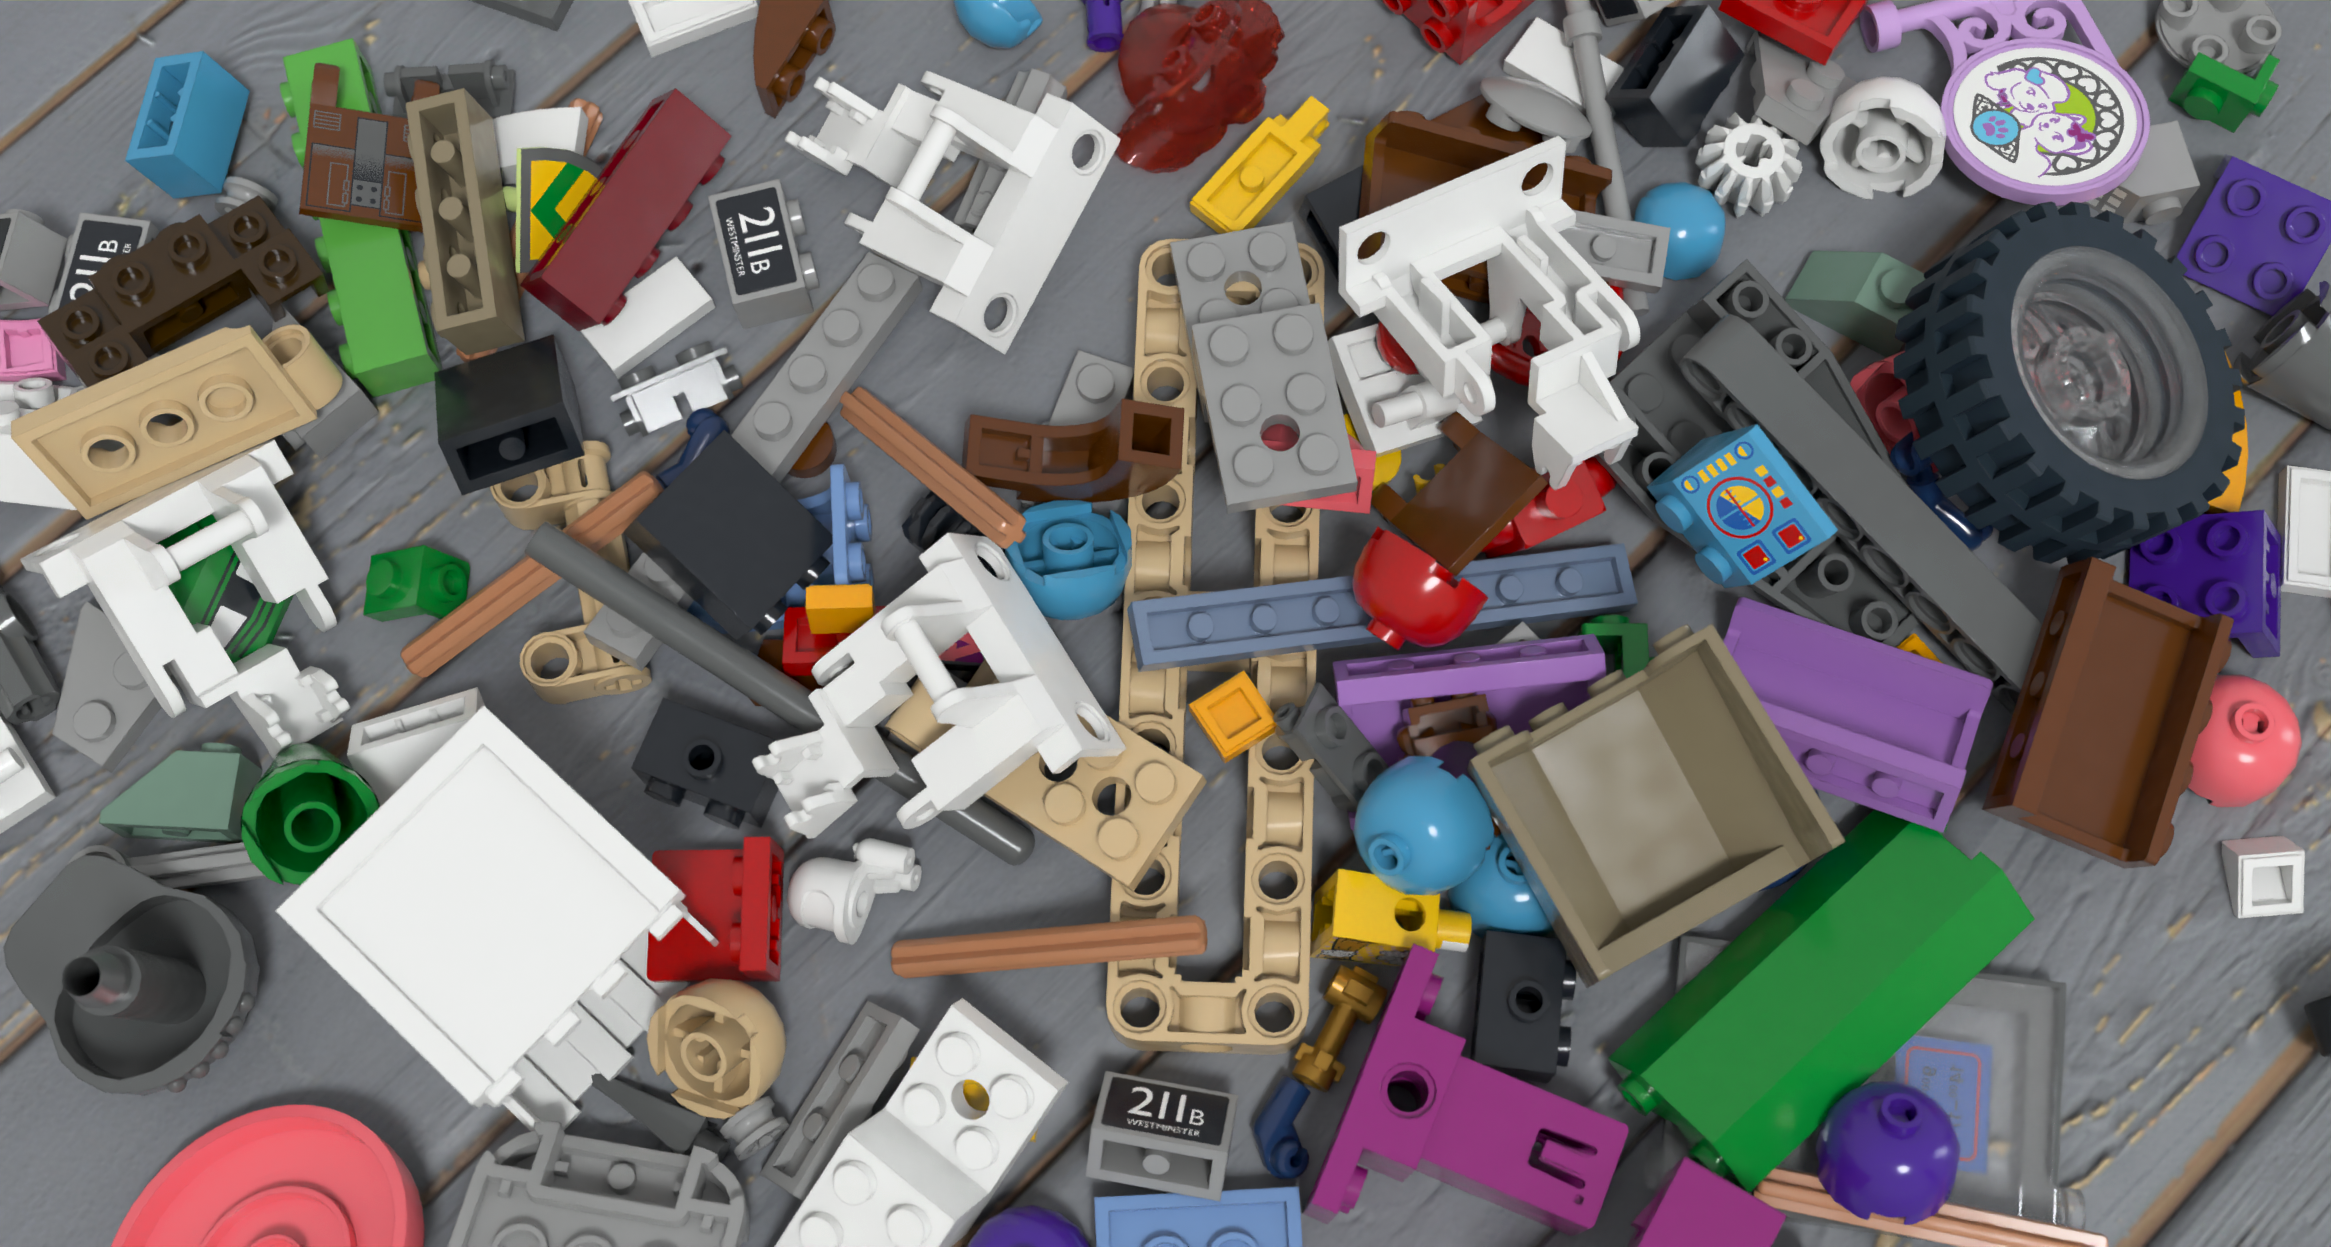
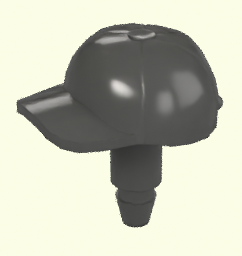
M84 855L67 864L14 924L3 947L6 967L20 991L46 1021L59 1060L78 1079L102 1092L143 1096L166 1089L173 1093L181 1092L185 1089L187 1080L205 1077L209 1073V1065L216 1059H221L227 1055L229 1045L243 1028L248 1012L255 1005L260 966L258 965L254 938L234 912L211 897L167 887L135 868L104 856Z

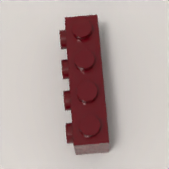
M676 88L653 99L520 286L577 331L600 324L607 326L625 306L627 297L622 292L633 276L637 279L642 277L656 262L660 255V250L655 245L666 229L672 232L690 213L693 204L688 198L698 184L702 186L707 184L722 167L725 158L720 152L731 138V135Z

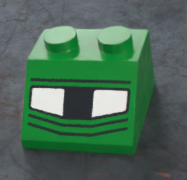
M210 514L156 544H160L166 549L217 521L213 514ZM231 545L180 572L181 579L168 586L192 625L200 623L212 628L233 664L265 645L272 644L294 596L292 595L278 604L263 601Z

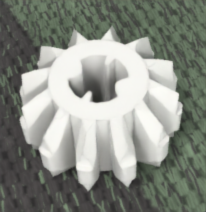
M1734 112L1731 117L1727 118L1724 127L1714 124L1713 128L1706 135L1704 141L1706 145L1698 151L1695 161L1697 164L1696 168L1702 170L1698 179L1699 187L1715 191L1714 198L1720 206L1724 205L1727 201L1735 204L1734 212L1737 219L1745 214L1747 207L1750 205L1763 217L1766 213L1770 212L1773 202L1782 205L1789 199L1793 191L1792 184L1799 179L1802 172V162L1796 159L1800 149L1798 146L1799 141L1782 138L1783 131L1775 126L1768 127L1763 125L1764 120L1757 115H1753L1750 123H1746Z

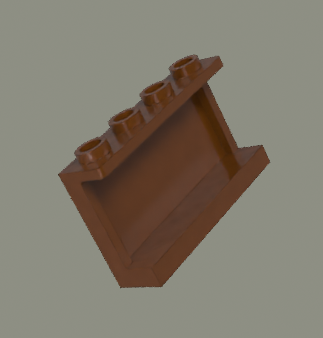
M1391 111L1365 138L1359 219L1535 145L1525 141L1508 142L1482 135L1478 129L1470 126L1452 127L1426 120L1422 114L1414 111ZM1565 156L1561 199L1572 210L1595 214L1596 198L1601 191L1612 183V170L1594 165L1585 157ZM1547 163L1536 165L1526 174L1521 186L1523 191L1534 188L1543 180L1548 168ZM1376 232L1368 236L1358 250V259H1366L1374 255L1384 243L1385 232ZM1487 260L1440 280L1454 296L1490 305Z
M2090 557L2060 568L1982 810L2124 869L2155 866L2168 851L2173 840L2174 826L2171 821L2179 796L2187 789L2193 776L2194 768L2190 760L2198 735L2205 729L2212 715L2213 704L2210 696L2217 674L2224 668L2231 654L2232 643L2229 635L2234 619L2222 613L2207 617L2197 616L2112 580L2116 566L2095 557Z

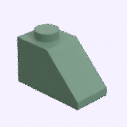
M1813 251L1785 301L1792 309L1885 357L1897 354L1904 342L1895 338L1898 320L1914 311L1905 304V300L1911 289L1926 279L1924 278V273L1883 252Z
M203 743L201 751L176 750L104 807L100 813L99 824L124 838L241 843L243 842L241 837L242 810L250 792L261 779L262 769L243 756L241 748L229 744Z

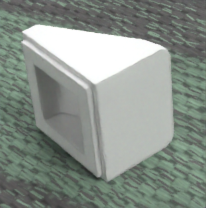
M2284 836L2222 841V860L2235 917L2249 918L2303 913L2304 849Z

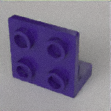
M2225 154L2213 176L2218 181L2177 252L2176 257L2188 269L2184 276L2273 316L2305 289L2331 243V200L2234 156Z
M2264 510L2203 514L2130 548L2129 587L2197 616L2207 617L2218 613L2234 619L2229 638H2239L2253 658L2280 657L2281 535Z

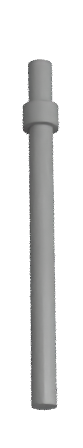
M1565 0L1567 16L1563 19L1566 43L1567 46L1574 48L1587 120L1593 129L1591 141L1596 165L1612 170V183L1601 191L1605 213L1609 217L1632 221L1611 109L1605 99L1608 94L1598 42L1603 37L1598 12L1591 10L1589 0ZM1623 288L1624 302L1633 311L1635 317L1642 316L1650 311L1646 292Z

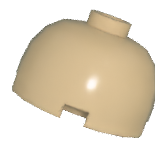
M709 978L689 986L671 996L667 1003L661 1006L651 1017L647 1034L650 1062L657 1076L666 1071L670 1080L678 1087L671 1095L682 1106L703 1117L719 1119L735 1116L737 1112L747 1105H753L762 1097L780 1075L787 1045L784 1024L774 1005L759 990L742 981Z

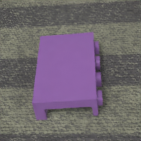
M1740 597L1735 605L1723 642L1811 786L1943 833L1962 788L1967 772L1965 767L1982 713L1993 687L1992 680L1745 597Z
M1595 634L1332 662L1336 702L1389 767L1397 763L1399 757L1403 758L1405 754L1396 741V735L1404 727L1402 710L1411 708V699L1434 697L1435 703L1450 701V695L1473 692H1475V696L1486 694L1489 713L1496 718L1497 729L1509 725L1516 735L1525 730H1528L1530 733L1533 732L1528 722L1561 702L1570 711L1590 700L1591 697L1586 689L1606 677L1605 653ZM1453 741L1440 747L1432 755V757L1444 761L1438 768L1448 771L1456 779L1464 774L1473 782L1467 771L1469 761L1478 756L1473 744L1465 741ZM1347 810L1350 828L1354 831L1356 812H1349Z

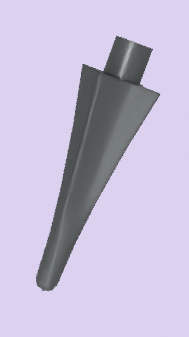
M601 1073L592 1075L593 1083L591 1085L624 1108L674 1153L690 1156L694 1145L716 1153L720 1163L725 1158L730 1144L713 1133L717 1124L707 1121V1117L643 1092L615 1078L609 1082Z

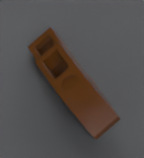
M760 0L754 33L753 62L755 85L765 114L776 118L786 101L792 102L796 99L804 85L806 70L817 54L823 55L830 47L835 35L836 26L828 0Z

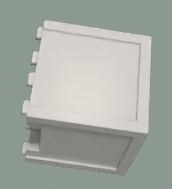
M485 706L478 710L276 910L471 1105L480 1108L486 1103L496 1108L503 1104L530 1131H535V1122L543 1121L561 1122L563 1130H565L581 1114V1111L574 1104L592 1086V1075L601 1073L609 1082L615 1078L634 1058L627 1049L644 1031L648 1033L650 1020L654 1013L666 1004L671 996L685 989L691 983H654L647 978L648 931L660 941L684 918L714 947L719 943L687 911L688 908L681 902L685 897L682 891Z

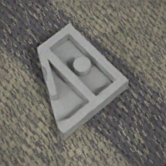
M1755 30L1746 46L1747 53L1756 55V61L1750 70L1751 86L1756 91L1753 97L1755 115L1808 146L1822 130L1837 98L1856 85L1857 82L1847 77L1844 70L1835 62L1829 60L1824 66Z
M86 601L80 609L52 734L112 773L162 706L149 688L105 613ZM163 665L171 681L177 687L179 684L168 665Z

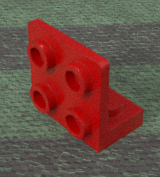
M744 837L743 849L655 851L652 854V864L682 891L685 897L681 902L688 908L687 911L719 943L714 947L684 918L660 941L648 931L647 978L654 983L702 982L709 978L742 982L780 981L784 850L771 837Z

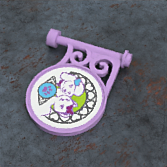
M1885 0L1865 5L1860 13L1862 37L1866 47L1872 53L1898 47L1901 43L1902 33L1918 29L1930 31L1943 45L1951 66V77L1945 87L1940 105L1946 126L1945 150L1963 174L1987 191L2000 197L2029 205L2051 201L2056 206H2065L2071 201L2083 203L2098 198L2118 187L2138 165L2150 131V117L2146 100L2135 81L2119 66L2082 0H1935L1899 10L1896 9L1892 1ZM2035 11L2030 26L2027 24L2025 17ZM1966 17H1973L1963 20L1958 29L1951 22ZM2066 19L2072 25L2083 46L2062 40L2067 27ZM1988 24L1994 31V37L1984 40ZM2043 26L2048 27V29H2038V28L2043 27Z

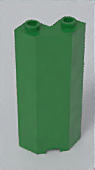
M1874 809L1844 837L1845 842L1830 850L1607 1058L1623 1079L1617 1085V1088L1625 1100L1643 1116H1647L1652 1111L1676 1124L1693 1147L1687 1153L1689 1159L1750 1193L1825 1121L1828 1111L1845 1093L1860 1087L2035 918L2003 870L1981 851L1970 860L1962 851L1946 840L1942 835L1943 833Z

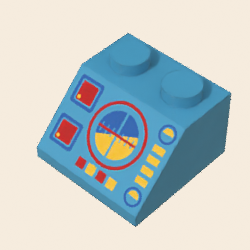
M1758 424L1700 440L1647 486L1648 490L1658 501L1655 504V508L1663 522L1673 531L1682 533L1697 552L1695 561L1700 570L1716 584H1722L1724 588L1752 585L1826 541L1838 531Z

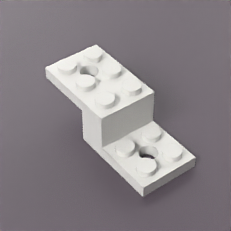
M960 999L950 1006L885 1108L847 1134L775 1247H952L968 1233L1069 1082L966 1000ZM965 1080L977 1081L986 1089L989 1096V1108L987 1111L976 1110L967 1103L963 1094Z

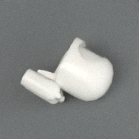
M866 838L860 843L853 844L855 862L817 857L802 863L793 873L788 886L787 903L791 916L800 926L809 929L819 928L832 931L839 942L855 944L863 930L875 894L898 893L900 889L915 891L918 888L922 870L920 865L914 864L915 851L913 848L874 838Z

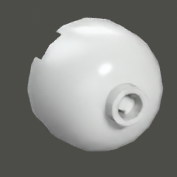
M1880 76L1863 80L1837 98L1831 114L1822 127L1820 152L1825 161L1824 172L1843 191L1863 199H1873V189L1888 193L1904 190L1903 197L1912 196L1930 185L1942 169L1946 140L1945 120L1937 102L1918 84L1898 77Z

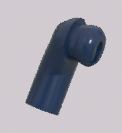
M1282 1075L1256 1118L1252 1131L1263 1166L1273 1176L1280 1179L1296 1178L1302 1175L1309 1164L1308 1151L1306 1148H1302L1293 1122L1311 1092L1297 1081L1285 1075Z

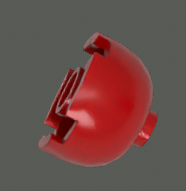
M1377 527L1369 538L1354 567L1352 588L1356 603L1372 618L1365 629L1398 651L1405 640L1429 648L1445 645L1459 637L1475 620L1489 597L1463 577L1460 582L1454 579L1455 575L1435 562L1436 559L1386 529L1384 531L1380 527Z

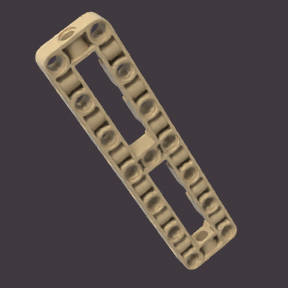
M1187 239L1159 240L1150 245L1143 253L1139 264L1133 400L1185 408L1182 468L1164 486L1149 493L1129 497L1128 526L1131 529L1132 567L1125 582L1119 723L1149 742L1160 743L1167 748L1171 756L1184 763L1188 671L1240 673L1244 670L1246 673H1251L1252 683L1273 714H1275L1281 706L1287 703H1294L1297 708L1305 706L1316 684L1317 650L1138 672L1127 612L1131 602L1209 593L1206 591H1191L1198 389L1177 285L1165 286L1157 282L1158 278L1163 275L1175 274L1170 242ZM1297 242L1310 304H1320L1324 322L1325 269L1323 259L1312 247ZM1240 281L1232 284L1225 294L1235 304L1248 305L1259 298L1260 291L1254 284ZM1163 386L1174 387L1181 392L1177 398L1170 401L1157 400L1151 396L1154 390ZM1161 501L1171 503L1177 508L1174 515L1167 519H1155L1145 512L1150 505ZM1282 505L1256 509L1254 587L1318 580L1320 509L1296 507L1302 512L1303 516L1291 523L1280 522L1271 514L1275 508ZM1276 733L1271 734L1249 748L1242 977L1235 976V983L1182 981V975L1176 974L1177 956L1108 962L1106 996L1108 1020L1117 1040L1128 1048L1140 1051L1277 1055L1287 1053L1295 1048L1305 1034L1309 1014L1314 775L1310 772V768L1314 759L1301 761L1299 758L1296 765L1287 770H1277L1267 765L1263 756L1269 749L1277 746L1290 748ZM1116 783L1115 815L1123 812L1131 801L1130 787L1120 783ZM1182 820L1150 866V868L1156 869L1164 877V884L1158 891L1149 895L1137 894L1112 878L1110 922L1179 916ZM1281 872L1292 878L1296 884V889L1287 898L1277 900L1265 895L1259 887V883L1269 873ZM1134 998H1150L1160 1008L1159 1016L1154 1023L1147 1027L1137 1028L1124 1021L1122 1017L1123 1009ZM1273 1001L1283 1003L1293 1015L1291 1025L1287 1029L1275 1033L1260 1027L1255 1018V1014L1260 1006Z

